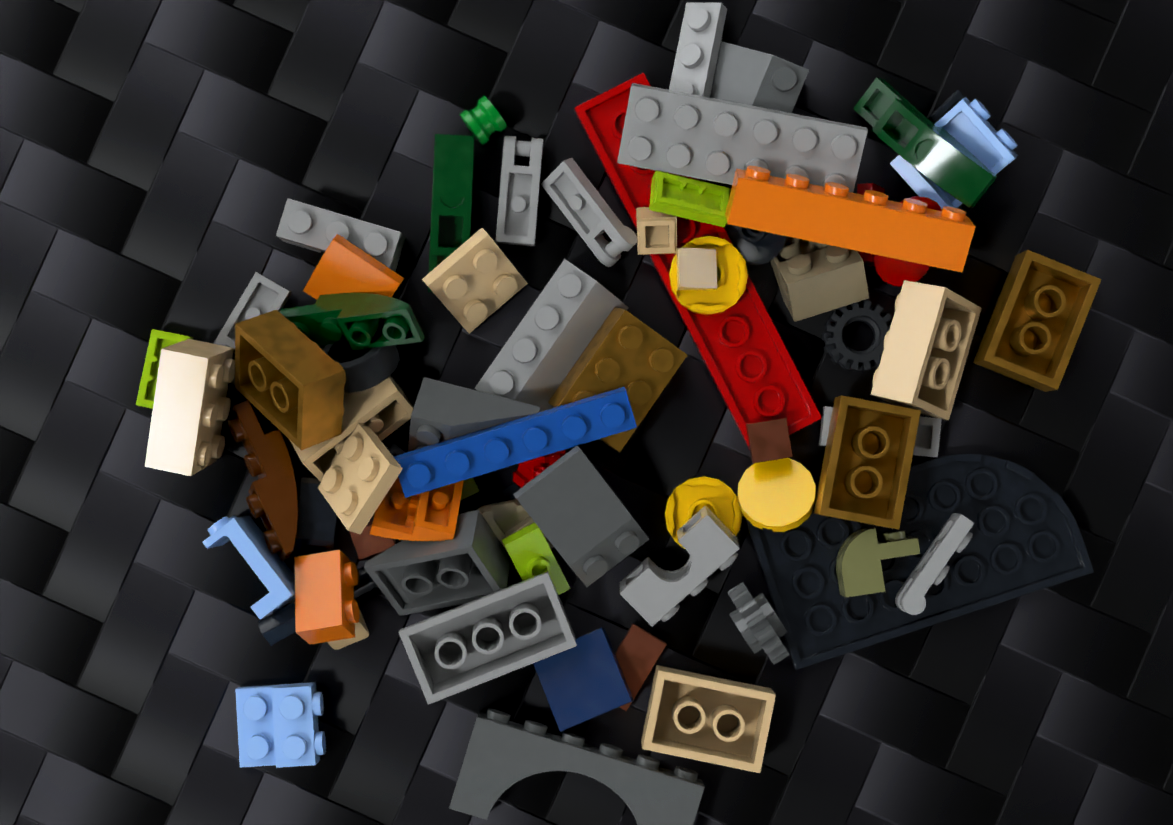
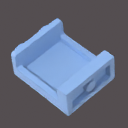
M965 97L934 125L945 129L996 175L1016 159L1018 155L1013 149L1018 145L1003 128L997 132L987 121L991 114L978 99L975 98L970 102ZM900 155L890 163L919 197H928L934 200L941 209L944 206L958 208L962 204V202L936 185Z
M233 515L230 518L225 516L207 530L211 536L202 542L207 549L223 546L231 541L268 589L269 593L251 606V609L260 620L280 610L295 598L294 573L284 561L281 562L277 552L274 554L270 553L264 541L262 531L250 516L236 517V515Z

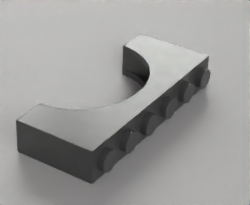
M488 708L487 713L479 711L449 809L487 820L498 798L516 782L542 772L567 771L594 778L612 789L627 804L637 825H693L705 787L703 781L697 779L698 773L688 768L676 766L674 771L659 767L660 761L652 757L638 755L637 760L623 756V750L616 746L601 743L600 747L597 748L584 744L585 738L580 735L564 731L561 737L548 733V727L544 724L525 720V724L522 725L509 721L510 715L508 713Z

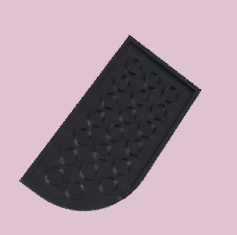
M981 454L947 455L912 465L899 530L813 514L815 504L810 517L797 528L785 532H773L772 529L763 527L760 529L746 520L776 615L788 632L783 636L795 670L1094 572L1076 520L1061 497L1028 469L1008 460ZM952 513L964 515L974 522V525L969 530L973 534L972 538L963 551L960 553L955 551L947 562L950 569L942 582L937 586L932 584L925 594L926 607L924 611L918 615H911L900 610L895 603V597ZM864 527L876 528L878 541H882V533L905 530L906 537L918 538L920 554L881 560L886 592L853 597L840 595L836 559L841 545L852 533Z

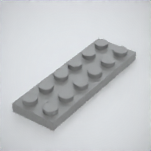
M632 83L617 163L729 185L733 184L736 168L746 170L747 166H758L770 170V176L786 179L787 174L801 175L810 179L809 184L825 187L826 182L839 183L849 187V192L853 193L868 130L867 127Z

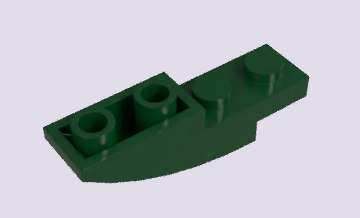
M876 77L853 108L873 127L871 131L936 185L969 208L975 206L997 178L993 172L945 129L936 127L884 79Z
M435 134L428 273L470 238L474 136Z
M371 293L320 295L313 305L280 310L284 317L293 322L311 341L317 343L318 346L349 342L352 350L422 342L425 337L410 305L399 299Z

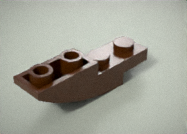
M247 400L233 406L228 426L236 442L242 441L248 453L244 456L250 474L252 477H259V480L252 482L248 491L250 496L246 497L248 507L255 519L261 518L267 530L263 532V538L270 553L274 554L277 552L282 562L289 559L293 552L297 533L298 500L294 470L280 430L264 434Z

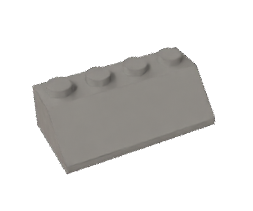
M564 259L474 389L539 406V412L555 408L548 401L613 308L617 307L628 310L629 307L595 279Z
M548 571L398 631L428 705L577 646L575 634Z

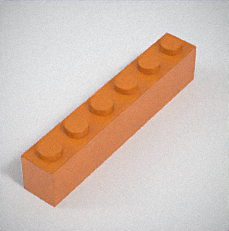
M747 166L746 170L736 168L725 213L727 224L963 272L976 226L966 216L967 213L961 209L944 206L942 211L928 209L927 203L916 199L904 198L903 203L890 201L888 200V195L873 190H865L864 195L849 192V187L839 183L826 182L825 187L809 184L810 179L801 175L787 174L786 179L770 176V170L758 166Z

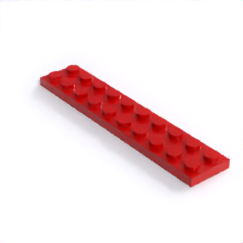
M644 72L575 107V112L636 231V208L650 206L651 183L656 170L619 164L617 160L631 85L636 83L651 86ZM677 217V248H681L694 238L705 236L722 238L732 244L724 227ZM676 253L649 254L749 450L747 424L786 418L790 435L822 419L749 275L745 291L735 305L722 313L703 315L691 312L681 305L671 291L669 272Z

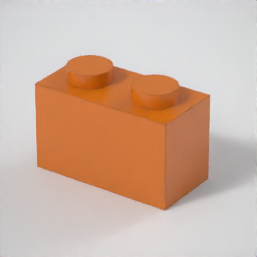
M341 550L294 557L296 633L310 645L355 638V623H358L360 619L358 603L354 599V586L358 584L356 564L351 562Z

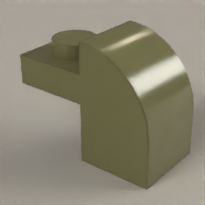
M864 527L852 533L841 545L836 559L840 595L853 597L886 592L881 560L920 554L918 538L906 537L905 530L882 533V541H878L876 528Z

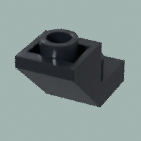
M301 478L294 557L335 550L338 516L318 489L321 482L315 478Z

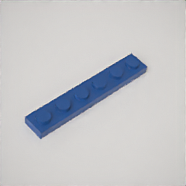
M621 387L393 457L403 468L398 478L404 496L407 498L637 428L627 391L625 387Z

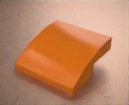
M337 234L323 254L303 291L316 300L320 295L339 293H371L392 297L404 278Z
M397 477L374 513L369 535L408 541L452 540L455 535L464 480L405 498L399 478Z

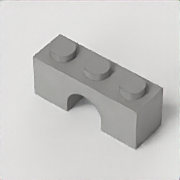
M287 198L276 236L283 242L321 253V251H326L333 238L339 234L394 272L396 271L406 239L400 231Z
M706 505L677 530L678 542L690 555L683 567L674 571L663 570L647 557L620 581V595L652 627L660 619L666 622L674 616L680 608L679 602L688 594L695 596L701 592L709 582L708 577L718 568L720 570L726 569L738 556L737 551L740 547L737 537Z

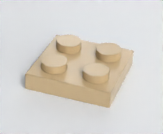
M483 228L477 231L422 279L469 334L528 284Z
M358 423L351 436L344 442L342 450L331 468L325 472L318 489L346 529L361 535L403 468L370 427Z

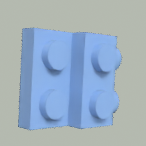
M316 682L248 686L235 689L240 768L276 765V768L312 766L320 761V755H325V732L319 731L318 716L323 715L324 701L322 692H316Z

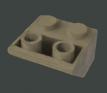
M788 237L781 253L770 261L783 301L794 322L869 299L864 262L858 251Z

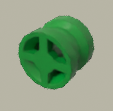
M486 96L478 100L475 108L464 110L459 114L482 146L489 141L490 135L495 131L502 132L507 128L505 121Z

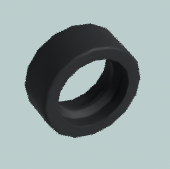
M349 342L327 344L323 348V351L345 370L346 383L344 384V393L360 392L378 385L395 371L400 361L399 352L395 345L352 350Z

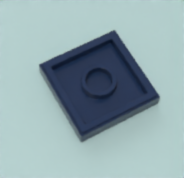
M599 628L576 638V647L533 663L560 732L634 701L605 628Z

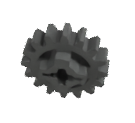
M743 582L729 590L727 593L737 607L729 615L754 654L764 649L774 665L789 656V652L780 640V637L788 632L763 593L753 598Z

